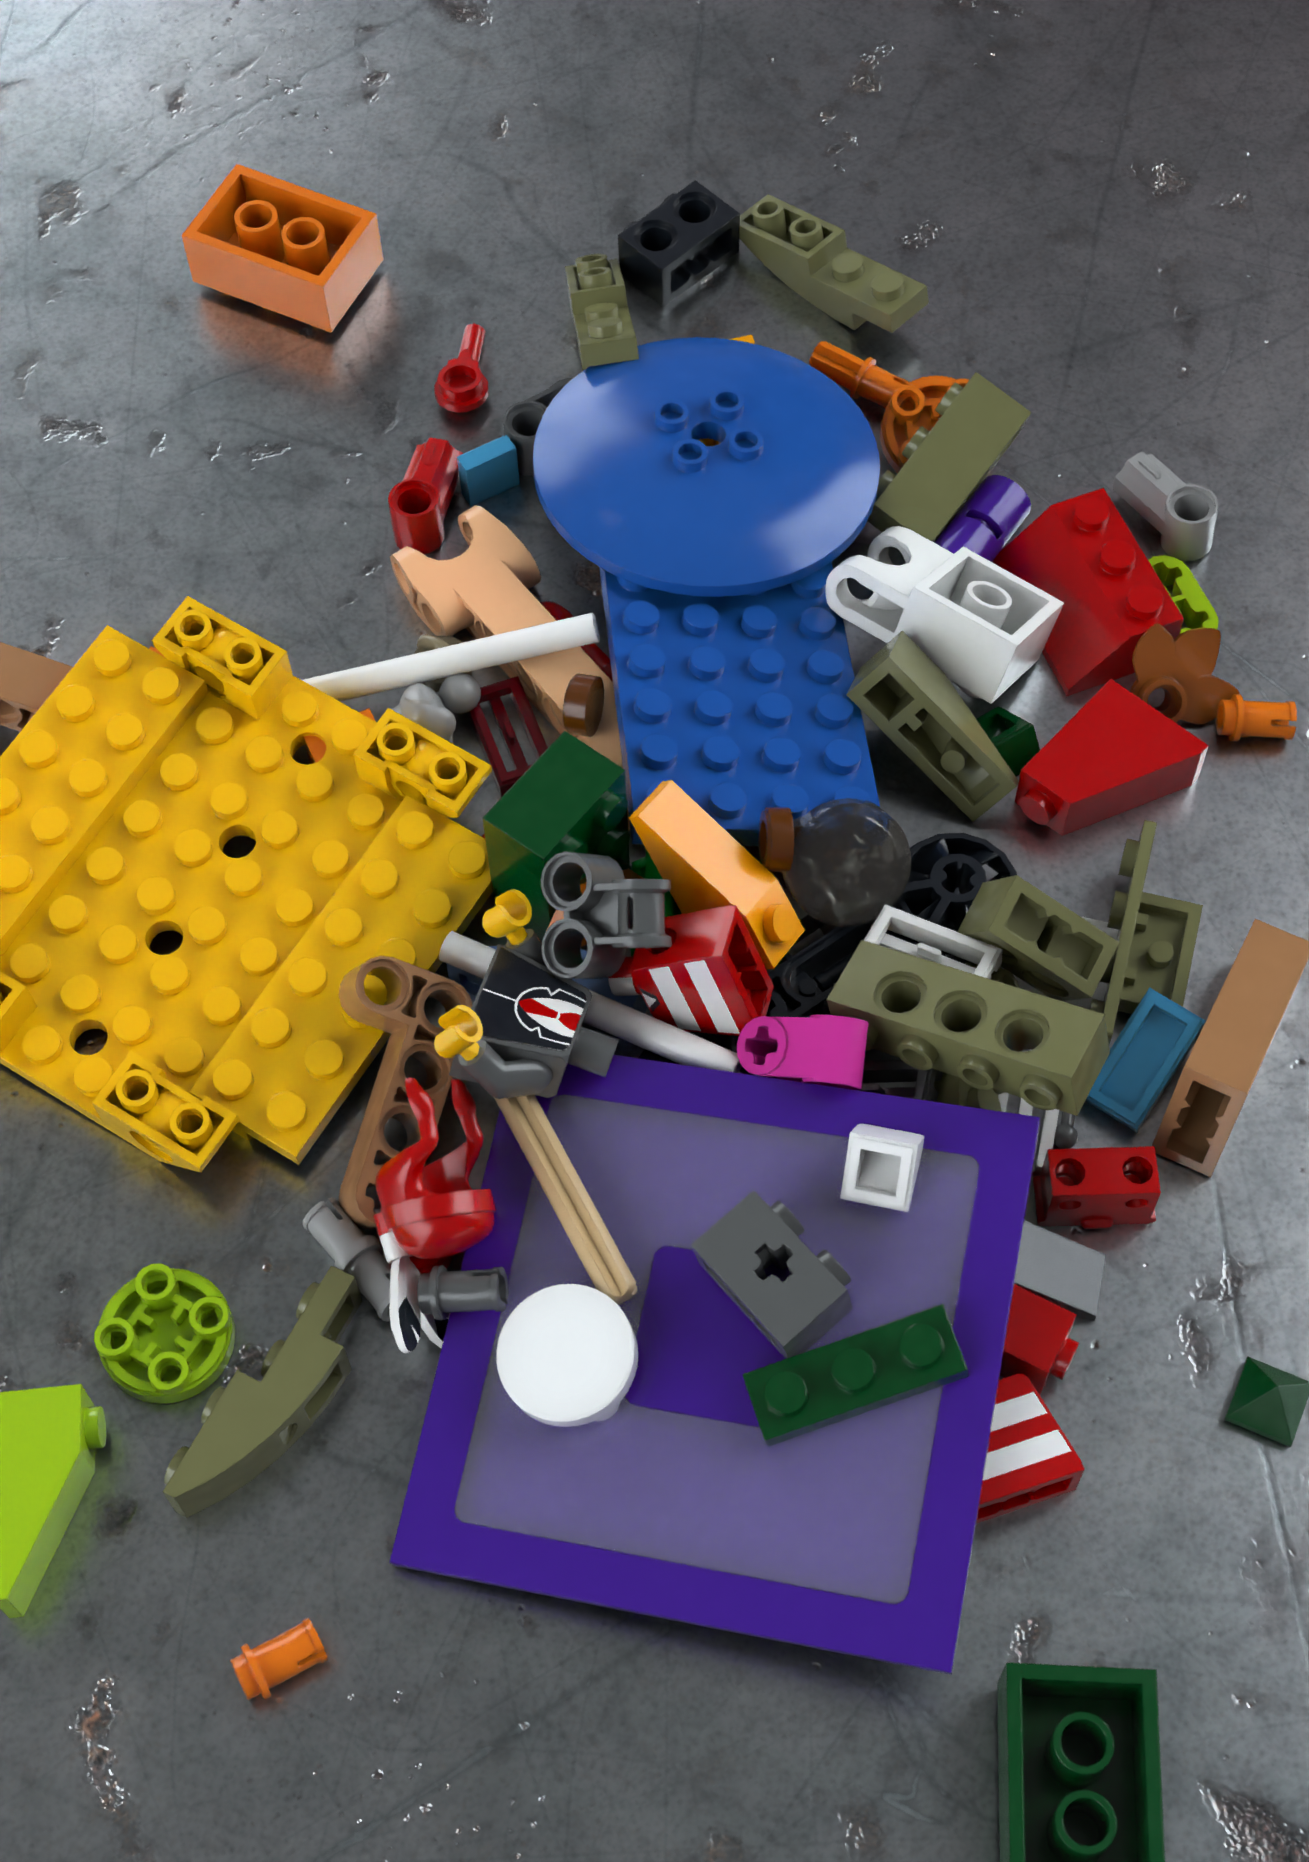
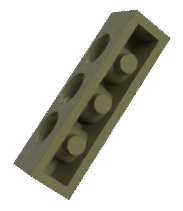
M861 940L826 999L831 1015L857 1018L868 1022L865 1051L874 1049L899 1057L916 1069L929 1070L932 1068L960 1077L964 1082L977 1089L990 1090L993 1088L1021 1097L1031 1106L1041 1110L1057 1109L1078 1116L1110 1054L1105 1014ZM1026 1049H1033L1027 1052H1019Z

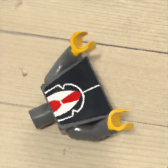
M516 889L508 890L495 898L496 906L486 911L482 919V926L486 933L495 938L506 936L508 941L505 946L498 944L472 1007L457 1005L439 1017L438 1023L445 1030L435 1036L434 1046L435 1051L444 1058L454 1057L449 1073L450 1076L479 1083L494 1098L503 1099L529 1095L549 1098L557 1095L568 1064L606 1077L619 1040L582 1027L592 999L591 992L572 978L558 977L547 968L543 961L540 939L533 929L523 928V926L530 922L532 917L530 901L521 891Z

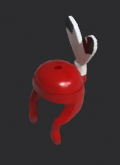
M408 1077L405 1080L406 1094L418 1121L421 1139L383 1164L375 1179L376 1190L382 1208H380L381 1212L375 1214L373 1218L387 1263H392L390 1273L391 1329L398 1348L405 1354L416 1348L420 1339L421 1328L434 1344L442 1348L449 1320L448 1317L445 1320H436L433 1314H423L421 1312L417 1296L418 1279L421 1273L409 1257L435 1259L463 1252L483 1241L492 1232L495 1224L494 1212H496V1207L491 1189L473 1190L469 1185V1176L479 1157L484 1137L476 1116L475 1100L460 1079L451 1080L452 1100L466 1135V1142L446 1156L424 1166L428 1157L437 1147L439 1140L434 1115L435 1108L430 1095L422 1088L417 1079Z

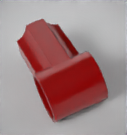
M429 437L427 442L417 445L403 481L396 484L389 492L388 504L394 540L400 549L409 546L423 554H427L439 548L444 541L445 530L443 520L460 479L457 457L463 454V452L451 446L448 440Z

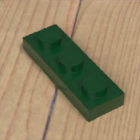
M943 1304L742 1375L767 1447L966 1378L969 1376L945 1307Z

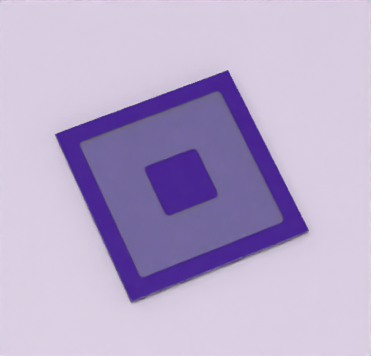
M613 1055L606 1077L568 1064L557 1095L549 1098L537 1095L535 1097L636 1281V1295L618 1306L622 1309L634 1330L638 1346V1364L632 1385L612 1417L604 1421H593L580 1426L559 1427L542 1423L530 1417L517 1406L506 1392L497 1368L499 1336L513 1310L523 1300L539 1290L559 1284H579L596 1288L500 1110L481 1189H491L496 1207V1212H494L495 1224L492 1232L483 1241L465 1250L461 1271L503 1267L508 1280V1304H505V1311L499 1312L486 1310L450 1313L389 1563L393 1566L952 1675L1040 1127V1117ZM857 1124H869L924 1135L922 1155L908 1212L840 1199L849 1136ZM753 1190L769 1206L776 1200H779L794 1214L803 1226L805 1232L799 1236L800 1240L815 1256L823 1249L828 1251L845 1269L852 1280L845 1288L848 1290L853 1310L805 1352L943 1304L968 1368L969 1376L767 1447L742 1374L776 1363L785 1358L703 1269L697 1260L691 1244ZM772 1263L765 1269L767 1277L774 1275L782 1282L790 1276L788 1267L781 1270Z

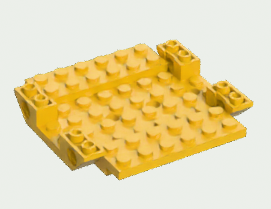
M187 596L152 639L154 647L163 656L107 625L0 756V1063L160 1162L202 1173L225 1139L233 1131L248 1141L254 1137L299 1165L390 1037V1033L360 1023L347 1015L341 1007L339 999L340 983L344 976L355 967L378 956L394 957L435 973L443 962L439 960V953L446 936L451 931L462 935L493 892L485 838L449 819L458 818L492 772V766L390 708H387L378 722H375L293 676L286 650ZM304 736L319 737L326 744L324 756L314 764H301L293 759L295 752L305 745ZM248 836L256 841L254 849L248 855L241 858H231L223 853L224 845L231 838ZM176 931L183 935L180 947L173 953L159 955L150 950L153 938L161 932ZM367 974L363 985L366 996L373 1003L384 1005L387 1000L385 984L378 977ZM90 1029H101L108 1033L107 1042L99 1052L92 1055H82L75 1051V1042L83 1032Z

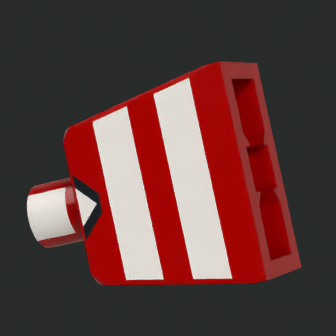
M736 905L665 917V934L671 936L672 947L636 948L634 956L625 957L620 969L608 977L610 989L615 996L642 995L652 1016L656 1019L688 1032L739 1036L744 1026L752 1019L767 1015L774 989L771 978Z
M1015 1374L1000 1379L998 1383L976 1524L1074 1491L1085 1470L1081 1459L1025 1374Z

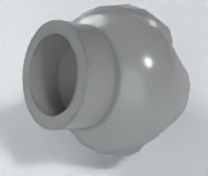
M467 673L446 677L439 692H435L432 688L422 683H417L409 686L403 692L399 705L392 708V710L452 743L453 732L456 727V720L452 712L464 714L473 710L480 701L481 689L476 679Z

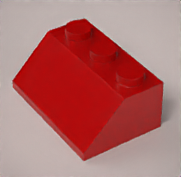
M1104 488L1051 505L1003 548L992 561V563L1064 602L1042 654L1066 696L1105 684L1110 678L1116 680L1134 674L1132 657L1135 646L1141 636L1154 624L1158 623L1166 628L1173 639L1180 634L1184 620L1182 614Z

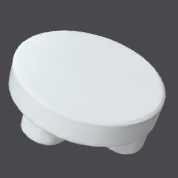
M579 1284L554 1285L539 1290L527 1297L513 1310L506 1320L497 1345L498 1373L508 1395L530 1417L542 1423L559 1427L580 1426L593 1421H604L612 1417L632 1385L638 1364L636 1336L622 1309L604 1293Z

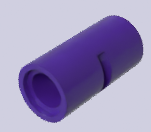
M990 475L982 481L934 543L953 554L962 547H965L992 562L1031 511L1030 499L1023 488L1013 480L1001 475Z

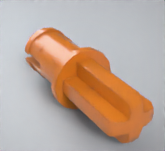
M820 341L817 344L808 363L835 383L851 390L850 397L857 400L861 396L885 409L895 390L909 383L876 366L874 358L869 357L864 361L826 341Z

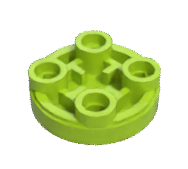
M159 1263L143 1267L134 1279L123 1285L107 1303L101 1315L99 1325L94 1332V1343L107 1373L121 1390L144 1402L169 1404L196 1396L219 1378L232 1356L236 1331L229 1305L223 1294L211 1281L195 1272L170 1268Z

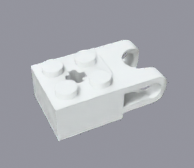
M901 526L887 528L874 538L869 546L867 557L856 555L849 557L830 572L825 586L827 604L840 617L885 643L890 642L903 630L945 673L947 678L957 684L962 692L971 697L983 699L990 704L1039 660L1064 605V602L965 547H962L953 554L918 533ZM890 546L897 548L902 553L905 564H892L888 555ZM847 578L856 579L861 585L872 590L873 595L869 599H856L847 587Z

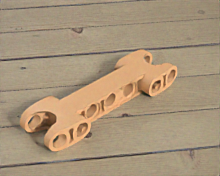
M475 505L458 515L459 528L469 545V548L460 556L450 560H436L425 556L420 551L409 546L390 556L392 569L403 593L416 614L436 636H453L466 628L476 640L556 621L528 590L540 583L541 580L540 572L533 556L505 524L481 506ZM580 646L498 665L509 678L519 677L527 698L560 735L564 731L567 732L563 723V703L571 678L578 673L601 677L604 684V705L596 733L592 737L571 735L623 768L613 682ZM627 808L628 831H630L629 814Z

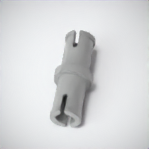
M328 1198L326 1204L322 1200L312 1207L304 1217L302 1223L304 1229L313 1235L335 1261L334 1267L355 1277L359 1291L374 1307L382 1321H390L391 1265L383 1257L384 1250L382 1244L373 1235L365 1236L343 1211L336 1198Z

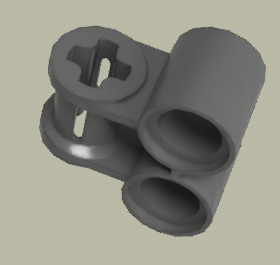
M562 852L553 856L546 863L541 876L542 893L548 904L556 910L564 911V919L556 921L547 929L541 947L544 963L556 976L574 979H603L612 976L620 969L625 958L626 948L672 947L671 936L665 934L664 893L671 890V880L624 879V873L615 860L609 856ZM583 872H585L587 883L586 889L582 894L580 879ZM585 938L587 942V955L583 961L580 948L581 942Z

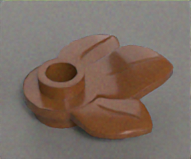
M1156 623L1141 636L1135 646L1132 663L1137 679L1133 683L1130 692L1148 703L1151 692L1162 688L1165 697L1162 704L1155 707V709L1175 723L1180 719L1194 724H1204L1212 721L1217 717L1220 700H1230L1233 694H1239V690L1232 684L1211 675L1216 665L1221 641V633L1215 628L1202 627L1190 629L1173 639L1166 628Z

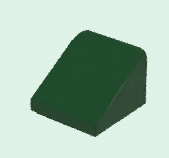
M998 706L976 719L1016 777L1020 775L1021 769L1040 751L1034 725Z

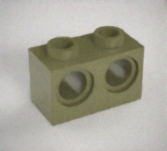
M1018 875L983 882L958 930L961 934L1002 949V963L1000 965L1002 968L1010 971L1013 975L1044 995L1060 1001L1092 998L1119 944V941Z

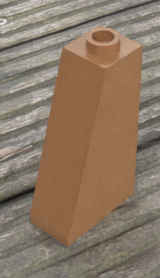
M1258 919L1254 920L1184 1065L1152 1146H1155L1157 1154L1208 1177L1212 1176L1308 962V940Z

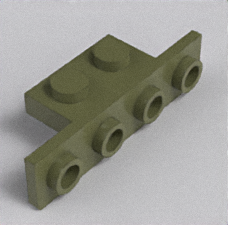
M1144 820L1139 841L1127 839L1118 875L1130 877L1127 893L1115 891L1107 924L1108 928L1119 930L1117 935L1119 944L1100 982L1107 984L1104 1001L1092 998L1089 1010L1105 1014L1109 1045L1117 1011L1133 1014L1149 987L1183 1007L1203 905L1143 892L1157 822Z

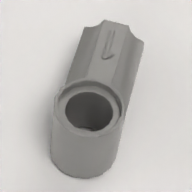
M1141 451L1128 459L1122 470L1114 477L1113 490L1161 533V546L1168 555L1182 561H1193L1204 557L1210 551L1213 542L1219 507L1215 494L1204 486L1185 484L1153 454L1146 455Z

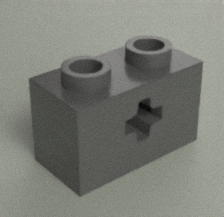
M753 1190L694 1241L691 1247L703 1269L781 1355L787 1359L804 1353L853 1310L848 1290L845 1288L852 1280L845 1269L828 1251L823 1249L815 1256L800 1240L799 1236L805 1230L794 1214L781 1201L776 1200L769 1206ZM772 1263L781 1270L788 1267L790 1276L782 1282L774 1275L767 1277L765 1269Z

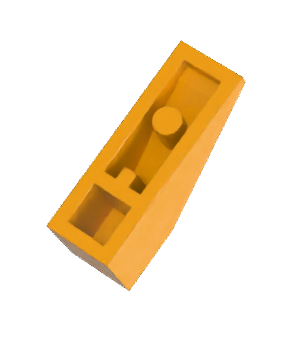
M672 780L662 781L632 813L629 819L662 879L671 880L670 893L681 913L685 914L736 905L766 970L774 969L805 931L778 879Z

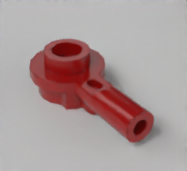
M469 324L465 327L458 358L448 360L447 365L439 372L438 379L434 385L436 401L448 411L457 413L472 411L485 403L489 396L488 381L479 368V360L486 332L478 324Z

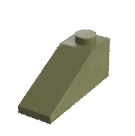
M903 630L860 667L846 695L973 822L1017 787L1018 779L945 673Z

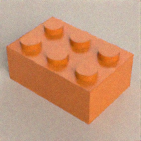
M239 164L234 166L182 234L193 282L331 333L383 261L376 213Z

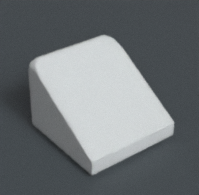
M857 1124L849 1136L840 1199L908 1212L922 1155L924 1135L869 1124Z

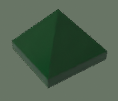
M1247 1357L1224 1420L1291 1447L1309 1397V1381Z

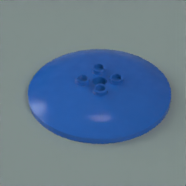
M693 337L668 339L638 345L639 359L590 366L575 376L553 398L537 428L533 449L535 488L548 519L558 533L576 551L605 571L629 582L668 593L706 597L737 596L767 591L805 578L833 561L853 543L868 521L877 497L880 475L879 451L870 424L857 404L840 386L814 367L783 352L748 342L721 338ZM706 438L713 439L718 441L720 444L716 446H706L699 440Z

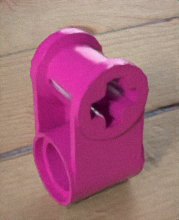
M810 1015L809 1018L756 1017L748 1022L739 1034L737 1057L741 1066L747 1072L755 1075L861 1090L868 1022L857 1018L836 1015Z

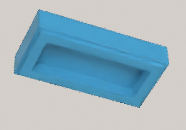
M1149 987L1109 1050L1110 1054L1085 1101L1138 1133L1194 1045L1206 1020Z

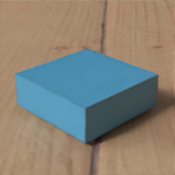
M507 435L457 457L461 493L470 507L520 484L516 447Z

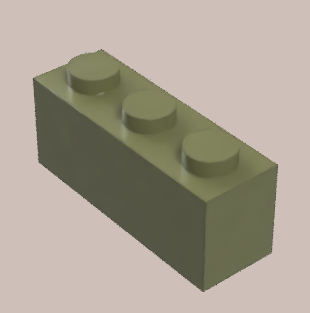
M977 372L974 373L964 388L955 382L935 409L942 416L931 431L921 426L904 448L902 455L908 460L897 475L887 470L880 478L877 497L867 522L881 532L893 526L905 527L935 542L1022 431L1031 412Z

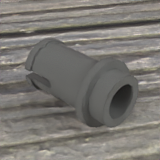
M443 1265L433 1266L431 1272L421 1273L418 1279L417 1296L419 1308L423 1314H433L436 1320L447 1319L451 1312L505 1311V1304H508V1280L503 1267L447 1272Z

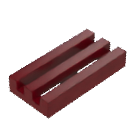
M518 676L481 687L479 703L473 710L467 712L485 759L492 766L491 774L501 797L533 764H527L500 697L510 694L536 759L548 749ZM488 701L515 770L507 772L480 703Z

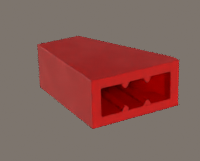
M1110 678L1021 769L1014 802L1021 806L1023 812L1032 821L1040 825H1047L1061 836H1064L1191 786L1199 778L1209 745Z

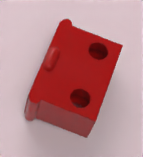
M1155 1146L1047 1149L1041 1173L1039 1176L1033 1177L1037 1225L1043 1227L1082 1226L1084 1229H1107L1112 1225L1149 1224L1155 1222V1206L1161 1194Z

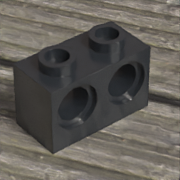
M694 180L679 192L669 195L661 205L640 220L631 222L618 235L619 266L622 276L660 306L665 307L739 252L740 213Z

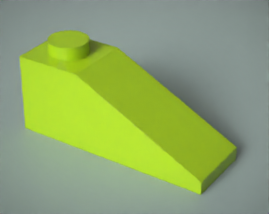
M81 1384L0 1392V1609L8 1618L24 1617L95 1474V1449L105 1447L106 1421L102 1406L94 1405Z

